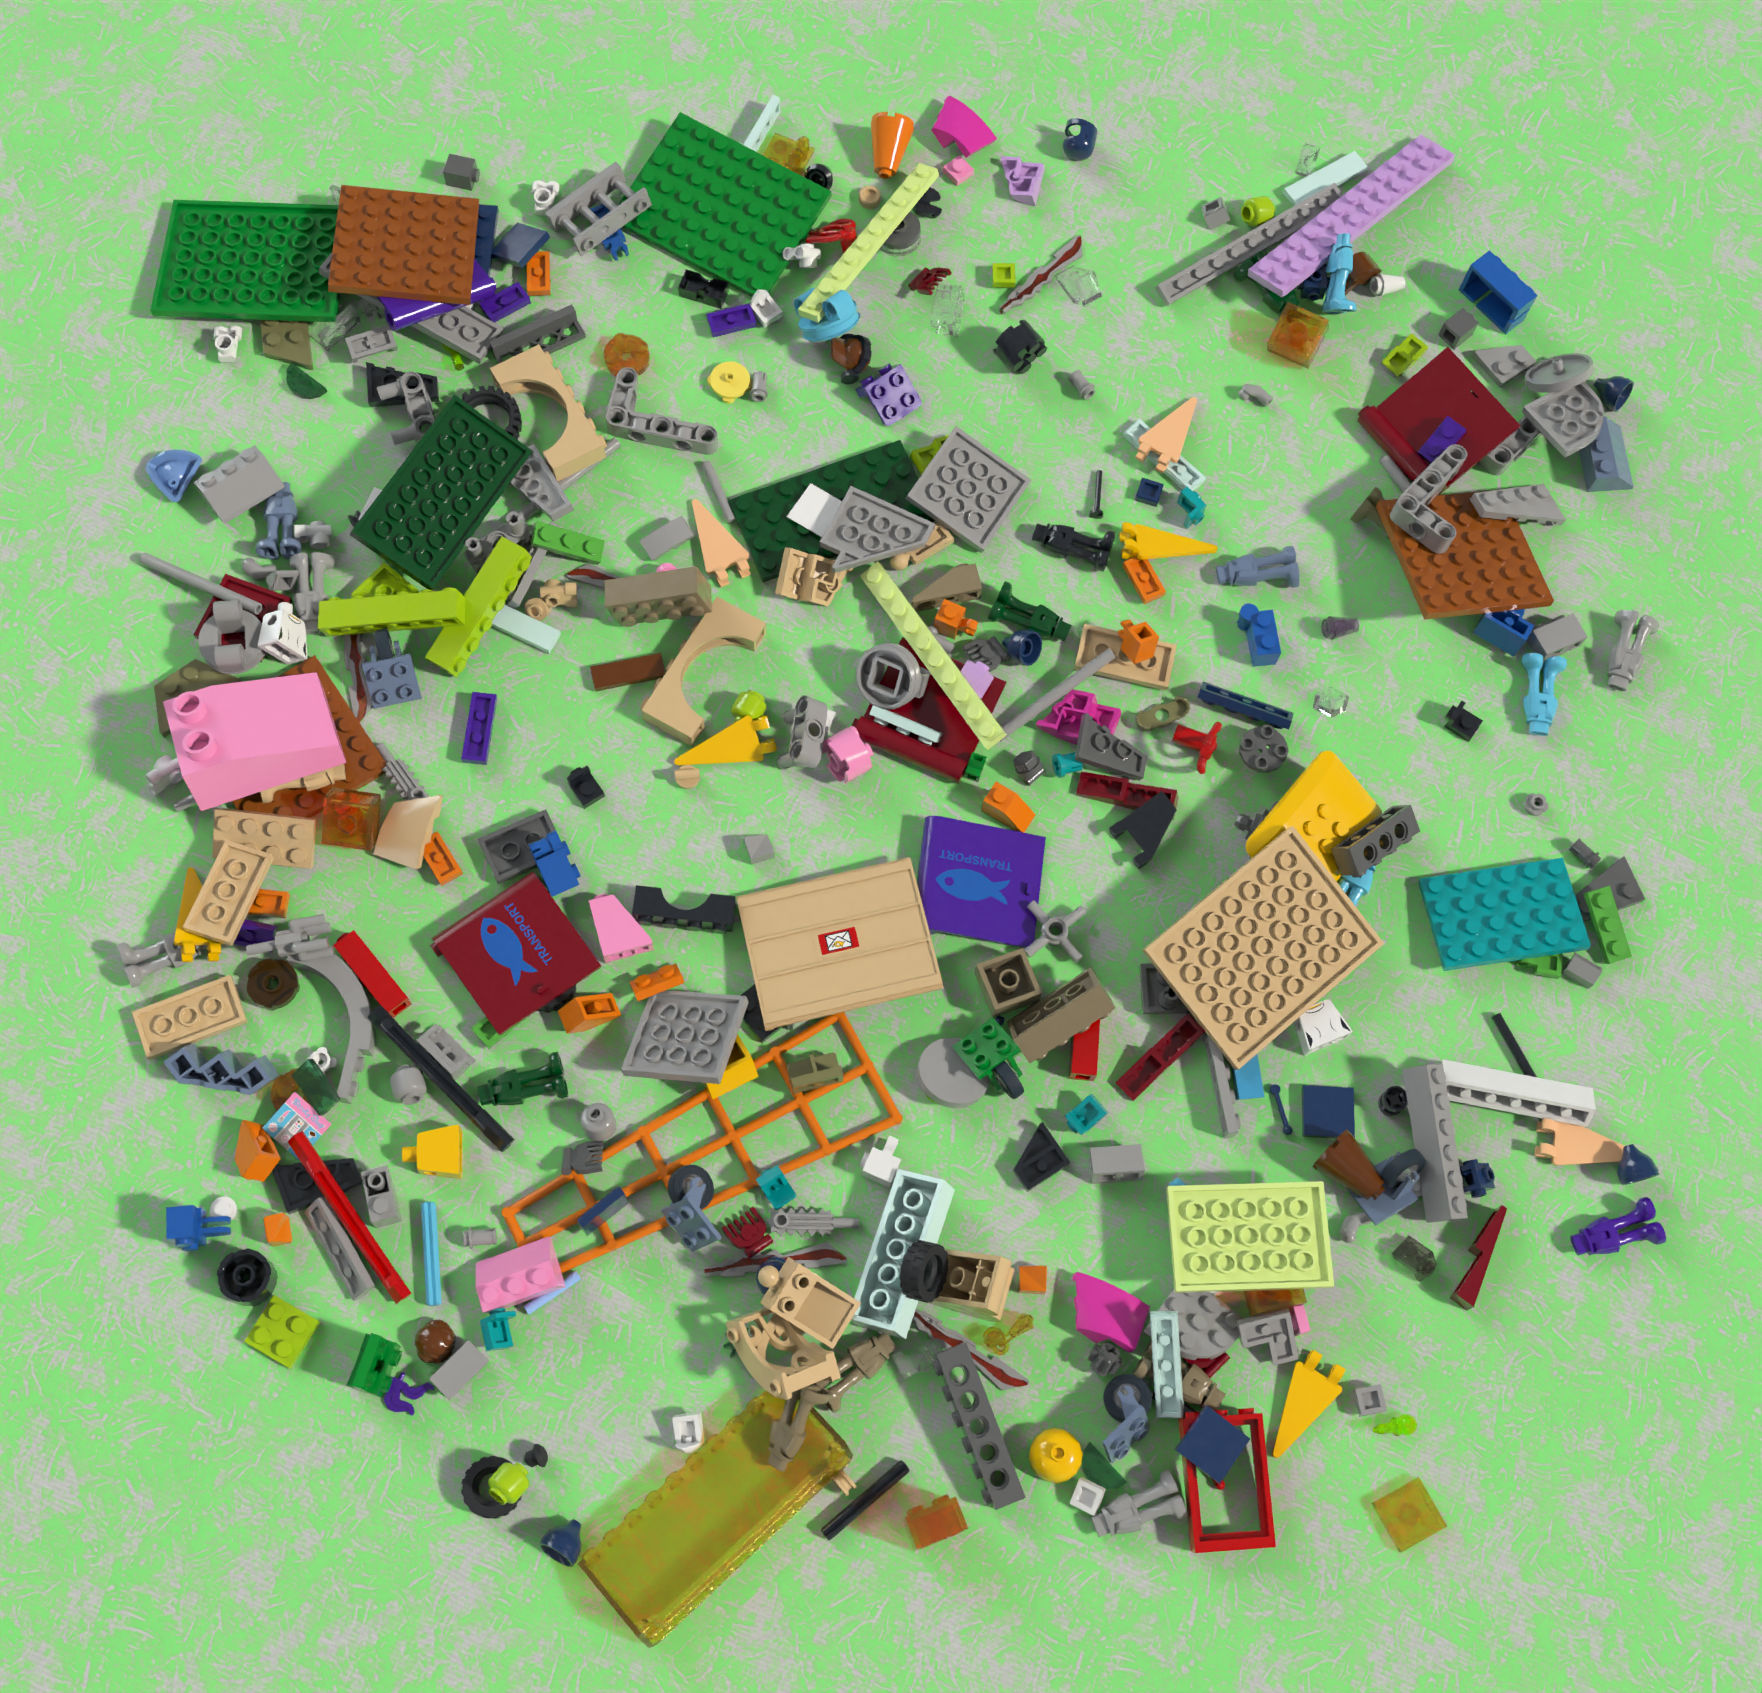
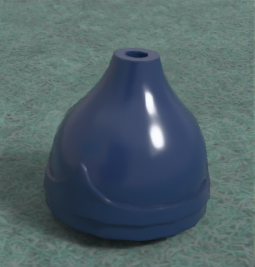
M1622 376L1598 378L1594 383L1602 403L1615 412L1625 404L1634 386L1633 381Z
M1033 630L1016 631L1011 636L1005 637L1002 641V645L1007 649L1011 659L1023 666L1034 664L1042 651L1041 636Z
M1634 1144L1623 1147V1155L1617 1170L1621 1185L1639 1182L1659 1175V1170L1654 1161L1648 1155L1638 1150Z
M572 1519L564 1525L554 1527L543 1536L539 1547L558 1563L567 1567H573L581 1552V1524Z

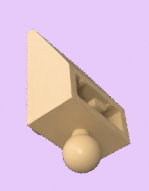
M789 1257L779 1272L773 1266H765L758 1274L760 1284L764 1287H769L760 1303L832 1349L861 1304L850 1295Z

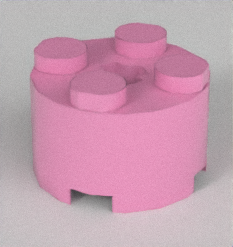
M854 726L845 728L823 741L822 754L826 753L830 761L826 765L839 782L844 780L845 784L872 768L870 757L873 756V751L868 743L862 742Z

